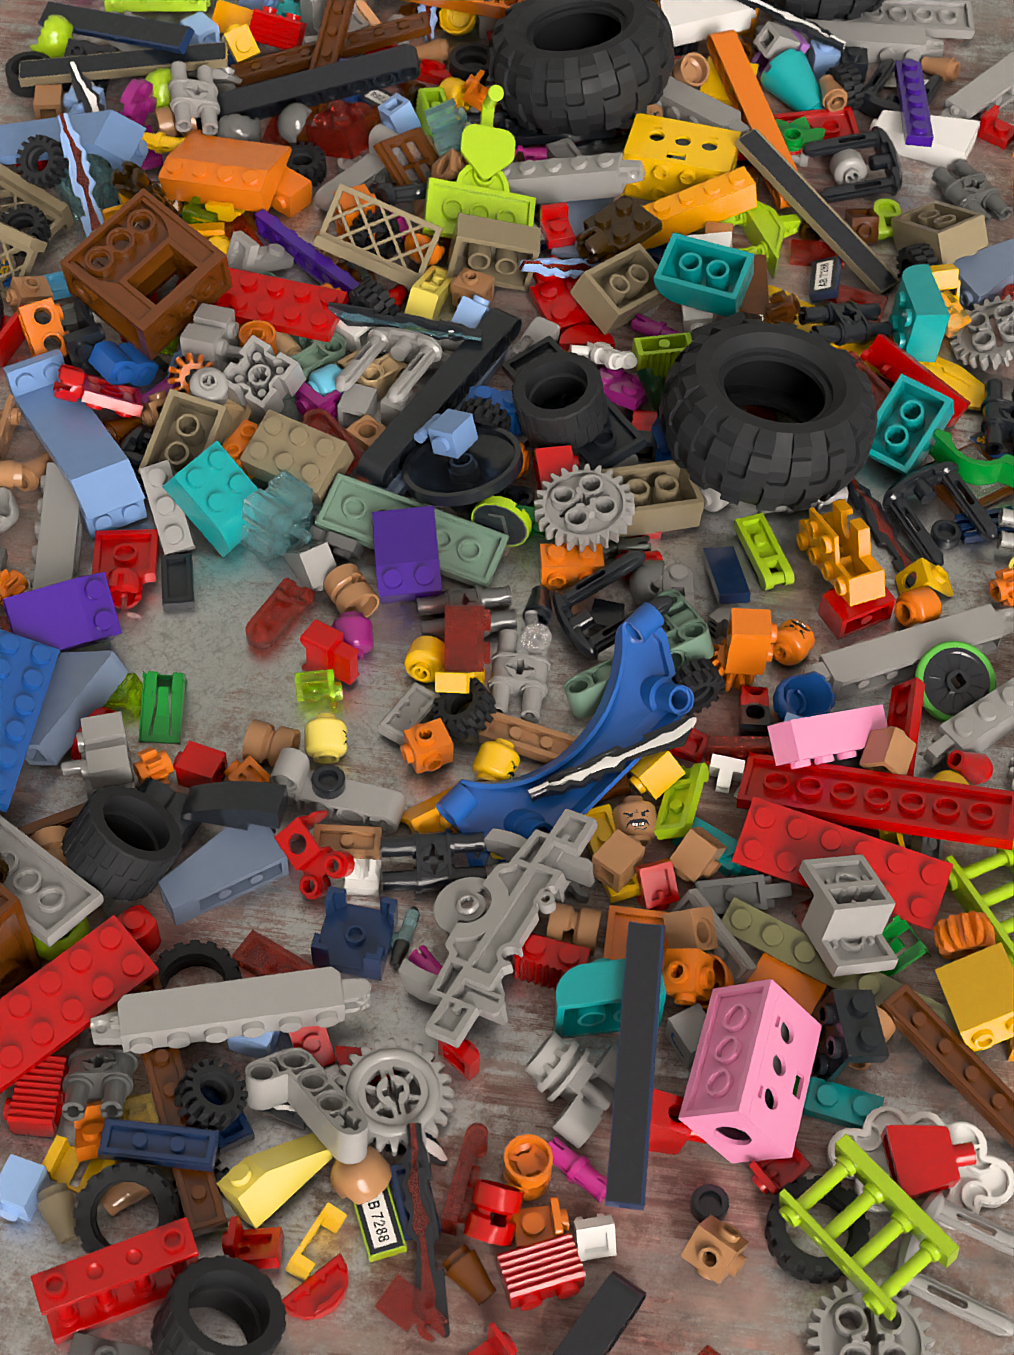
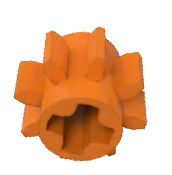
M1007 567L995 571L996 579H992L989 582V592L992 599L997 603L1001 602L1002 606H1014V568L1009 569Z
M7 569L0 571L1 607H4L2 601L4 598L25 593L24 591L29 587L28 581L19 571L14 569L10 572Z
M151 746L137 753L140 761L133 764V769L141 784L146 778L155 779L165 785L170 783L167 776L174 773V767L165 750L157 752Z

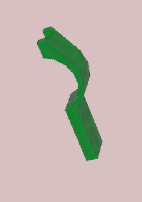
M936 428L933 435L936 443L931 445L929 454L937 462L949 461L957 463L959 465L958 473L965 483L978 486L991 485L998 482L1014 488V456L1005 454L1001 458L991 461L967 457L956 448L952 441L951 433Z

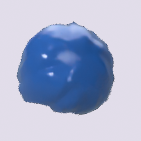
M816 671L782 679L773 694V709L781 721H784L787 712L805 718L829 714L835 706V694L832 692V685L826 681L822 674Z

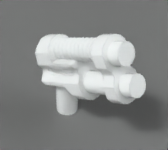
M587 342V346L570 345L569 352L583 355L595 364H605L611 370L619 368L631 369L637 365V358L633 352L618 351L605 342H596L594 344Z

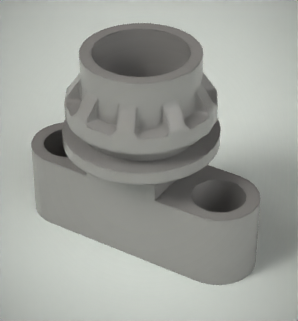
M553 1031L533 1054L524 1070L532 1076L537 1090L541 1093L546 1089L549 1090L546 1097L547 1100L552 1102L560 1095L568 1102L554 1121L552 1128L579 1149L603 1119L600 1115L604 1110H607L611 1104V1099L614 1097L618 1049L611 1045L593 1067L586 1061L591 1050L585 1047L579 1052L577 1049L580 1043L575 1039L562 1038Z

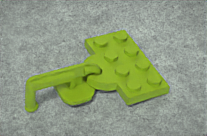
M493 85L488 90V94L481 107L480 125L470 124L462 132L460 152L469 165H466L458 174L456 182L429 177L427 181L423 220L443 228L441 237L452 238L458 213L532 227L534 225L536 197L510 193L509 182L501 171L514 160L515 139L509 131L493 127L495 105L504 96L503 88L499 85ZM422 228V233L430 235L435 233V231L429 228Z

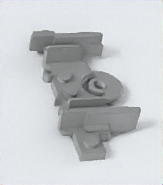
M565 809L550 834L536 829L528 839L509 831L493 828L484 838L486 849L509 861V863L497 864L486 879L478 877L462 878L450 883L439 893L434 903V917L439 928L447 935H450L445 943L448 957L439 975L416 966L406 958H404L398 970L406 991L425 1002L438 1005L424 1027L428 1036L459 1048L478 1016L503 1026L506 1025L508 1015L504 998L505 992L501 980L504 975L513 973V967L511 962L505 961V958L512 954L520 957L524 956L522 947L539 921L537 912L540 910L544 914H550L555 911L556 902L563 904L565 900L564 891L571 882L569 880L588 887H592L594 884L593 864L590 860L580 857L598 828L596 819ZM483 890L488 892L492 898L491 906L487 913L485 899L480 895ZM466 902H474L469 908L462 907Z

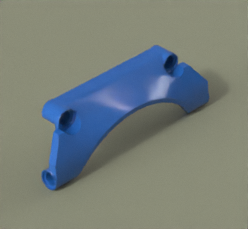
M643 602L618 627L615 635L612 669L602 700L583 732L557 758L528 774L512 779L486 782L461 779L435 804L438 812L458 833L484 831L485 838L494 828L521 835L526 839L536 829L550 834L565 809L585 815L641 758L627 761L622 772L607 773L599 782L592 781L586 787L571 789L564 795L545 796L532 802L527 789L542 784L548 777L570 766H573V768L579 766L590 758L615 746L624 749L645 740L643 738L644 734L680 720L691 710L694 703L692 690L687 686L674 684L671 679L676 673L667 634L661 627L664 624V618L661 613L651 604ZM674 694V699H673V702L671 703V698H672V695Z

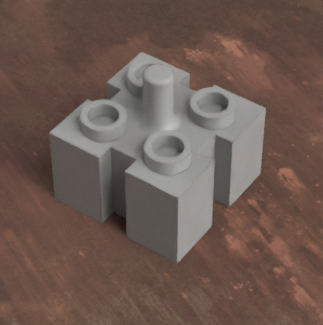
M201 303L193 316L194 323H189L180 336L182 356H186V353H192L195 363L196 357L202 354L204 355L202 366L211 361L213 368L223 372L230 362L237 363L241 359L238 352L242 347L237 345L236 337L239 331V324L235 321V310ZM190 370V375L185 376L186 382L190 381L194 370Z
M252 335L238 352L241 357L240 362L237 365L230 362L222 373L228 380V398L242 407L248 403L252 413L263 419L268 409L280 413L285 407L282 401L284 396L288 394L293 397L306 378L299 362L281 351L276 356L271 345Z
M121 711L80 718L82 732L76 733V738L82 759L61 763L63 776L82 773L88 799L94 791L102 789L104 786L120 785L136 789Z

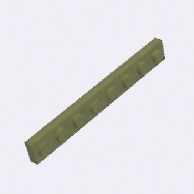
M735 897L721 920L735 939L826 984L831 989L872 990L878 1007L903 985L879 971L833 977L807 934ZM915 991L963 1040L951 1009ZM982 1050L975 1052V1054L979 1057Z

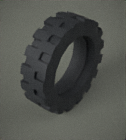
M190 940V943L184 945L183 942L173 945L174 948L170 951L166 949L159 954L160 959L157 962L155 961V965L159 968L158 975L162 990L166 988L174 975L192 966H205L213 969L223 977L224 981L242 979L236 959L231 958L230 952L224 947L220 949L216 943L207 941L206 944L200 943V940Z
M139 1162L111 1165L101 1169L102 1171L98 1174H94L87 1181L88 1184L85 1188L80 1190L77 1197L79 1200L78 1205L74 1207L73 1218H76L77 1225L74 1227L76 1237H80L83 1243L81 1247L86 1254L112 1245L103 1237L99 1229L97 1207L102 1196L111 1187L122 1182H135L142 1185L155 1197L159 1208V1221L156 1228L182 1218V1212H179L180 1198L178 1194H175L172 1181L169 1178H165L157 1168Z
M814 1175L813 1179H807L806 1176L797 1178L794 1184L787 1183L782 1187L781 1191L786 1189L796 1200L822 1176ZM839 1182L817 1203L830 1206L840 1214L856 1199L857 1195L850 1188L848 1190L841 1186L842 1183ZM776 1194L766 1218L765 1239L769 1241L768 1249L772 1256L775 1255L778 1259L777 1264L784 1271L788 1269L793 1272L792 1276L801 1281L802 1278L810 1279V1283L821 1284L822 1280H828V1283L838 1281L842 1275L846 1277L829 1257H816L806 1254L793 1244L787 1234L786 1221L779 1212L781 1208L779 1206V1194ZM866 1212L848 1227V1242L843 1250L850 1257L869 1241L870 1220L866 1219Z

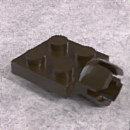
M122 162L121 165L124 168L122 171L118 168L113 170L111 183L122 196L131 199L144 188L176 215L178 214V211L171 202L164 199L167 194L157 182L152 184L146 172L136 163Z
M623 195L583 221L584 231L575 238L577 242L576 250L583 260L595 254L586 260L588 264H595L608 254H619L648 240L662 230V221L627 195Z

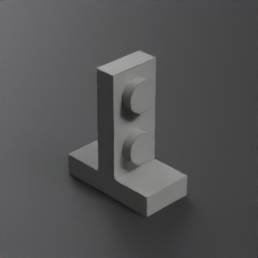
M243 231L233 232L227 253L229 268L254 273L292 268L294 257L287 253L283 246L270 244L259 247L260 245Z

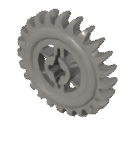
M390 1037L387 1046H383L381 1041L377 1039L374 1040V1049L372 1050L366 1045H362L360 1047L362 1056L350 1054L348 1060L352 1066L341 1065L339 1072L345 1077H338L334 1081L366 1116L368 1120L367 1145L369 1146L372 1141H375L376 1150L381 1154L385 1145L389 1144L392 1155L396 1156L399 1144L403 1143L406 1150L408 1148L406 1125H412L413 1139L417 1141L415 1123H421L422 1138L426 1147L425 1133L427 1132L434 1138H437L439 1131L435 1123L442 1126L447 1125V1117L441 1111L451 1113L453 1110V1105L446 1098H453L454 1090L445 1086L451 1083L452 1077L449 1074H440L445 1069V1063H432L435 1059V1052L429 1051L423 1055V1044L418 1043L413 1049L409 1048V1039H404L400 1045H396L395 1039ZM397 1070L408 1075L403 1079L401 1076L394 1075L393 1071ZM386 1074H388L390 1080L391 1095L394 1094L395 1099H399L398 1112L395 1101H392V1098L388 1096V1079ZM380 1075L381 1081L377 1087L368 1085L375 1076ZM413 1079L420 1088V1096L410 1094L409 1084ZM365 1093L376 1098L377 1106L373 1110L366 1101ZM418 1104L411 1113H406L409 1105Z

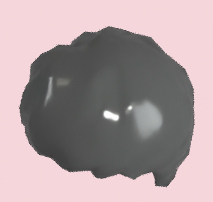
M239 114L225 115L218 121V132L215 134V137L260 143L262 138L261 122L259 118L252 120L249 116Z

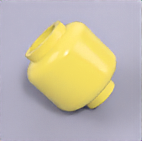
M332 713L317 714L316 719L307 722L304 728V749L306 754L319 764L338 762L348 749L346 724L342 720L335 718V715Z

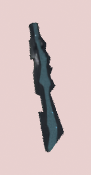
M333 302L327 304V308L347 326L396 327L419 332L436 340L449 339L455 342L461 340L482 341L483 330L469 328L464 324L441 319L433 321L424 317L399 312L395 316L374 313L375 309Z

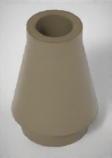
M66 1183L55 1184L40 1191L37 1194L39 1202L36 1207L56 1237L58 1245H64L78 1239L79 1237H76L74 1227L77 1225L76 1218H73L75 1207L73 1191L68 1190Z

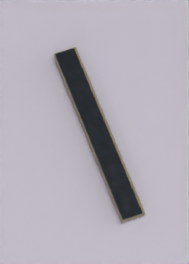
M226 42L188 45L185 54L158 49H142L20 61L19 82L21 87L72 82V76L67 68V64L73 61L77 62L81 73L89 80L148 75L158 68H171L172 63L176 61L185 63L187 71H195L202 65L210 66L212 69L228 67V48Z
M757 128L736 140L734 145L878 298L898 285L900 279Z

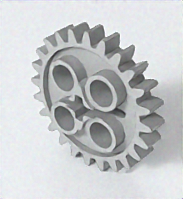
M998 295L995 297L994 302H990L986 298L982 306L976 303L973 304L975 310H964L966 317H957L958 324L951 327L953 333L949 334L950 344L956 359H961L964 366L970 363L972 369H975L981 364L982 370H986L989 365H993L994 370H997L1000 363L1009 367V360H1014V300L1012 301L1010 295H1007L1004 300H1000ZM991 318L996 320L1003 342L1002 347L997 345L990 323Z
M575 464L573 465V472L570 473L566 469L561 468L560 477L552 473L550 475L551 483L543 481L542 490H537L536 492L537 500H534L535 522L539 524V531H545L547 540L555 537V546L557 547L564 542L567 543V551H570L574 545L579 546L580 553H583L585 546H590L591 550L596 552V544L599 543L603 547L608 548L609 539L619 542V533L626 535L627 525L633 524L635 504L634 494L630 493V485L623 484L622 476L613 479L612 469L605 474L602 473L601 465L595 471H592L589 464L585 465L584 470H579Z
M850 1279L845 1282L844 1293L834 1285L830 1291L831 1299L824 1295L820 1297L818 1305L821 1309L813 1308L810 1318L814 1322L808 1323L805 1331L810 1336H813L805 1344V1349L816 1351L813 1355H871L870 1343L877 1346L873 1355H936L927 1350L933 1347L936 1338L924 1335L929 1331L932 1324L929 1321L919 1322L918 1318L924 1309L917 1307L911 1310L908 1306L912 1298L910 1294L902 1299H899L897 1294L891 1298L897 1305L896 1316L892 1319L896 1329L888 1330L880 1324L878 1319L885 1316L883 1314L875 1315L862 1300L864 1294L858 1288H855ZM879 1279L876 1284L880 1287L883 1281ZM865 1309L870 1313V1343L864 1341L868 1333V1322L863 1311ZM849 1318L853 1320L857 1330L845 1329L840 1324L839 1319Z

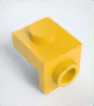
M237 23L225 29L226 33L223 35L222 40L227 43L236 64L260 54V50L247 24L240 26Z

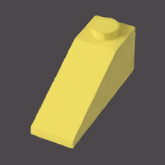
M432 265L411 287L404 314L436 321L450 294L449 287L453 279L446 277V269Z
M313 1132L245 1157L217 1182V1185L234 1213L257 1229L334 1156Z

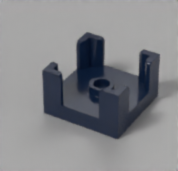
M329 886L325 898L326 916L321 933H315L311 943L313 967H333L340 973L381 981L398 924V900L381 897L380 910L348 904L345 889Z

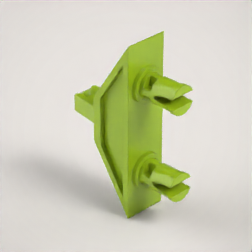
M757 201L756 208L718 223L733 224V227L739 225L753 246L737 249L753 254H766L767 270L774 279L783 239L799 232L801 220L797 214L778 216L774 208Z

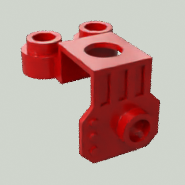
M327 810L315 811L308 816L297 817L274 837L295 870H302L304 873L300 880L299 888L301 893L308 899L325 897L329 886H331L329 877L333 879L346 878L352 874L355 867L354 858L348 851H333L331 846L320 847L309 832L314 828V824L320 823L327 816ZM304 837L306 841L305 850L301 854L294 853L290 848V842ZM334 859L338 862L339 865L337 871L335 870L333 865ZM310 880L314 883L313 892L310 888Z

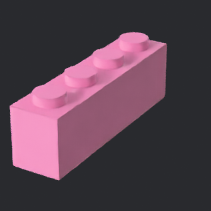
M883 704L793 719L767 726L776 766L790 763L791 770L811 766L810 759L814 760V765L834 761L833 755H836L837 760L840 761L857 757L856 751L859 750V754L862 756L870 731L888 727Z

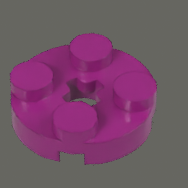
M143 78L131 80L120 100L121 103L125 104L123 112L118 111V113L144 126L148 113H153L157 105V99L153 97V84Z

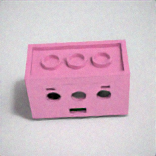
M772 979L713 989L678 1119L731 1163L791 1158L822 1025Z

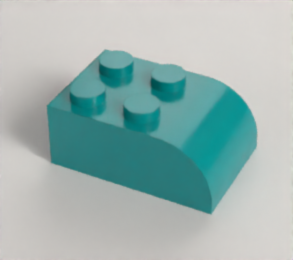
M673 232L655 273L654 284L664 297L675 303L728 317L739 312L754 275V254Z
M929 264L913 265L906 268L902 274L888 321L893 327L892 335L895 344L918 362H936L950 314Z
M901 374L877 411V430L868 457L905 476L916 471L928 456L931 445L936 443V440L933 438L936 428L944 430L954 414L953 399Z
M215 441L162 486L222 557H225L264 523L270 515L268 504L260 490L218 441Z
M597 959L592 963L575 966L562 976L557 985L553 1019V1031L562 1038H576L619 1032L625 959ZM662 975L658 1027L661 1025L666 998V989Z

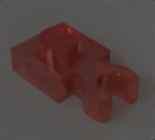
M399 1274L396 1275L374 1306L406 1332L411 1329L414 1323L417 1324L420 1336L431 1343H434L436 1338L428 1332V1323L434 1319L439 1320L445 1326L448 1323L447 1318L441 1312L425 1310L431 1299Z

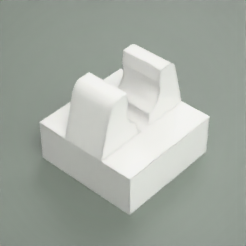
M712 754L709 775L718 777L715 791L728 794L731 780L741 782L745 760Z
M354 858V871L345 878L344 883L347 895L379 897L382 860Z
M599 1213L597 1217L583 1219L581 1216L575 1219V1246L581 1261L616 1255L615 1224L612 1215Z

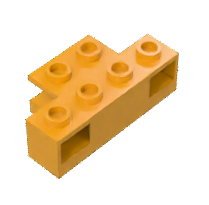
M844 499L833 501V511L819 514L814 507L809 508V518L799 520V533L796 534L797 545L801 551H805L809 556L812 565H816L820 569L823 578L826 581H830L837 595L842 596L850 606L884 597L885 573L883 567L871 555L870 527L859 517L849 520L848 529L847 515L853 514V508Z

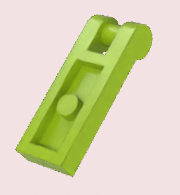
M759 513L735 519L733 528L759 577L762 590L773 589L774 585L781 583L783 586L793 584L795 580L793 570L764 514ZM777 568L778 572L771 573L770 569Z
M695 763L690 768L680 765L685 774L664 792L658 812L655 829L653 830L658 840L685 837L692 828L704 782L709 780V769L706 763Z

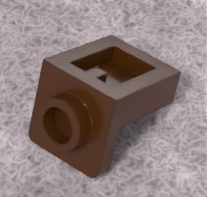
M872 208L846 209L845 220L851 229L866 244L877 243L879 231L878 214Z

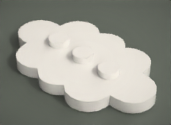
M879 1107L866 1117L862 1129L845 1128L838 1131L831 1138L827 1148V1160L831 1168L836 1164L835 1143L847 1133L890 1176L880 1136L887 1125H946L936 1114L929 1111H920L908 1118L896 1108ZM954 1122L947 1125L952 1145L966 1142L973 1143L977 1163L976 1165L958 1167L960 1180L955 1187L942 1191L944 1198L979 1214L981 1206L996 1208L1005 1204L1014 1194V1172L1004 1160L987 1155L986 1139L975 1125L967 1122ZM854 1175L852 1177H845L855 1180L854 1189L857 1197L864 1192L862 1189L864 1185ZM927 1197L914 1202L920 1207ZM882 1203L879 1205L873 1204L867 1210L874 1214H887L890 1212ZM956 1216L958 1220L968 1225L972 1224V1222H969L959 1216ZM937 1221L941 1226L945 1228H948L950 1230H956L950 1226H947Z

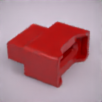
M315 619L300 637V642L306 648L307 662L302 665V670L327 683H330L335 677L352 685L360 675L357 663L359 650L344 642L343 632Z

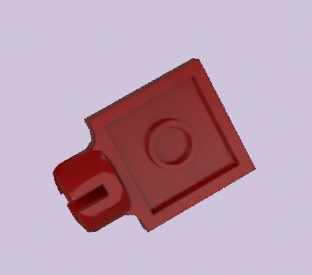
M553 255L549 256V258H558L557 256ZM533 273L532 277L537 285L530 287L529 295L540 316L560 326V334L575 325L595 324L570 294L580 276L574 279L572 277L560 278L554 275L547 277L539 273Z
M62 364L58 369L60 381H55L53 387V395L57 399L77 402L80 398L82 402H85L86 406L92 409L102 410L104 407L114 410L115 414L125 418H131L132 415L136 417L141 416L143 403L139 388L125 384L113 385L107 382L106 379L85 374L83 369L67 364Z
M157 529L96 531L92 574L105 572L115 608L121 609L122 598H128L127 609L136 606L142 597V586L148 582H156L159 548Z

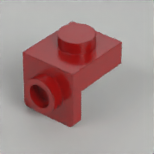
M794 1146L791 1158L761 1160L758 1162L753 1160L748 1165L755 1173L751 1177L752 1181L766 1195L769 1192L774 1195L779 1194L784 1185L789 1182L794 1184L797 1178L803 1177L814 1167L796 1146Z
M231 1216L228 1231H224L222 1234L223 1254L225 1256L228 1255L229 1258L242 1259L243 1262L252 1264L259 1269L280 1268L285 1236L281 1227L243 1229L239 1216Z

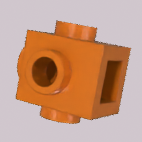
M441 718L424 724H415L403 731L404 744L400 745L401 754L406 764H412L416 774L425 771H435L442 765L453 762V741Z
M699 948L666 949L664 967L662 968L666 994L674 998V1002L680 1005L691 1006L696 1004V1000H710V991L715 983L714 958Z

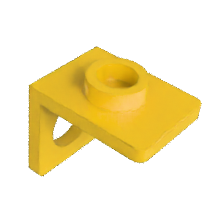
M922 557L895 575L899 595L902 592L920 586L926 587L927 585L948 597L954 595L948 573L941 566H936ZM916 573L917 579L915 584L911 588L906 589V578L910 574Z

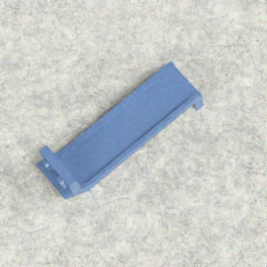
M112 109L68 115L73 130L81 136V146L87 151V154H96L105 158L113 170L118 168L122 171L124 168L121 164L126 161L136 163L139 167L142 166L148 153L147 144L142 139L146 130L144 126ZM61 116L75 156L82 155V151L75 145L67 129L64 116ZM58 117L0 125V164H17L16 158H21V155L17 154L18 149L23 151L24 147L21 144L23 141L29 143L28 137L30 136L36 138V134L45 135L61 143V127ZM44 152L38 161L48 160V152Z
M55 349L4 367L3 370L11 395H14L16 406L21 409L22 416L71 486L78 501L89 537L94 538L96 531L115 530L148 517L143 501L145 496L129 459L94 411L86 406L85 402H82L80 398L77 402H68L54 397V382L60 381L58 369L62 364H65L61 351Z

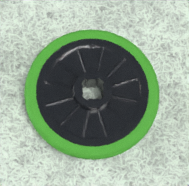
M946 641L933 646L923 655L916 668L915 678L918 677L925 683L923 707L930 715L942 722H946L996 689L995 673L990 661L979 649L965 642ZM954 676L960 683V686L957 688L951 682V678H954Z

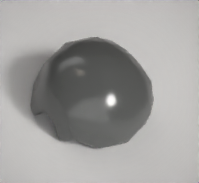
M293 103L284 108L277 122L279 135L288 143H295L297 135L301 132L312 110L302 103Z
M663 560L643 561L639 568L632 571L629 582L630 592L638 605H641L643 602L648 603L657 596L656 593L660 589L653 582L660 580L664 574L665 564Z

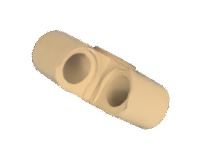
M356 350L334 364L341 370L344 369L359 351ZM387 353L378 359H374L355 384L377 389V401H379L388 394V389L408 364L404 361L395 360L390 353Z

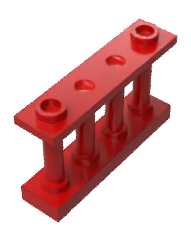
M187 1217L31 1275L42 1316L46 1315L55 1345L73 1339L75 1332L87 1334L161 1305L178 1274L182 1273L184 1268L191 1262L195 1263L199 1260V1252Z

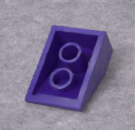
M434 506L372 512L376 574L381 604L416 601L418 596L443 594Z
M105 572L73 578L2 600L11 633L60 649V652L108 642L122 634Z

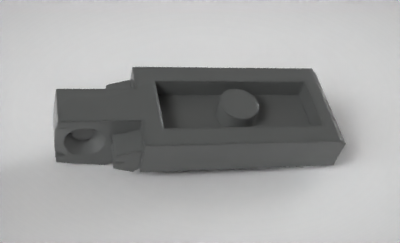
M764 874L696 881L694 883V889L697 888L717 915L726 913L734 897L759 910H767L768 908L775 907L774 899L792 896L791 882L772 884L771 876H764Z

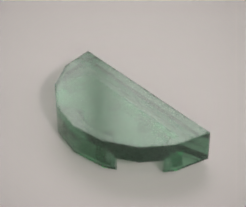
M646 367L636 371L653 410L657 411L658 417L665 381L661 375L655 376L652 373V368Z

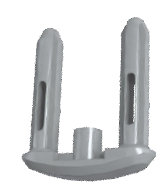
M375 327L369 331L368 341L336 378L335 388L339 392L348 391L380 352L390 353L397 361H404L409 354H413L416 356L388 389V401L390 403L400 402L426 372L432 362L440 361L443 354L441 346L434 338L419 332L394 327Z
M942 1191L931 1193L921 1204L920 1208L933 1221L937 1220L1014 1257L1013 1231L946 1200ZM956 1216L992 1232V1236L958 1220ZM910 1232L904 1233L896 1254L894 1273L920 1249L918 1246L920 1242ZM921 1272L898 1292L899 1295L909 1292L997 1336L1010 1337L1014 1335V1322L1006 1313ZM927 1287L963 1303L964 1308L930 1293Z

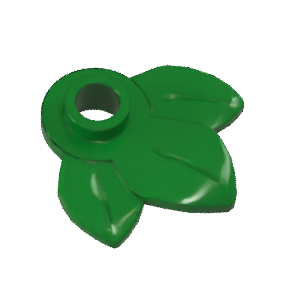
M805 116L789 124L780 119L775 120L789 152L798 151L809 142L822 140L825 135V129L823 128L811 129Z

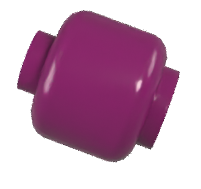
M356 611L340 614L338 619L333 622L331 627L344 633V642L359 650L357 661L363 659L364 655L373 649V625L368 618L364 617L363 613Z

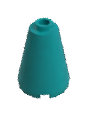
M793 48L781 53L769 63L772 68L768 73L765 70L763 71L760 80L762 86L795 112L826 109L823 106L819 84L805 53L801 49L796 52Z

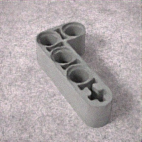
M383 124L376 125L369 135V154L323 185L316 193L315 205L328 213L334 198V191H337L340 183L353 187L366 184L368 181H376L377 183L393 182L394 180L373 146L399 133ZM399 146L393 148L392 151L402 166L406 165V158Z
M283 748L280 750L269 783L287 785L289 801L286 811L308 816L315 811L327 810L328 814L324 820L351 826L382 827L384 834L397 832L407 803V799L403 794L392 789L345 779L346 787L339 797L335 799H322L312 790L311 777L314 771H310L308 757L300 750L294 748Z
M292 1047L254 1060L246 1066L245 1091H248V1098L245 1102H247L250 1108L267 1110L288 1102L339 1162L355 1164L365 1159L368 1143V1120L366 1116L308 1051Z

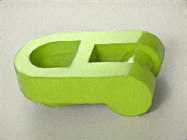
M886 198L879 199L873 206V210L879 216L878 240H886V237H893L892 226L886 225H891V218L901 215L902 212L896 201Z

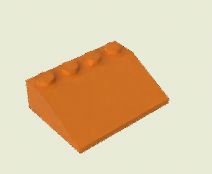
M191 133L166 157L158 179L167 194L166 199L206 204L208 201L233 203L234 209L254 212L264 209L268 212L292 149L289 146Z

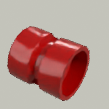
M476 1179L471 1198L476 1206L475 1209L468 1211L463 1234L483 1242L511 1246L516 1229V1223L512 1220V1217L520 1213L525 1192L500 1182ZM491 1212L495 1213L493 1219L490 1218Z

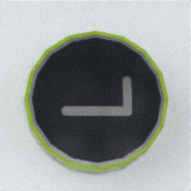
M491 496L481 500V502H477L472 511V522L510 535L507 546L515 547L523 544L532 530V521L529 514L524 509L520 511L516 508L517 503L508 498Z

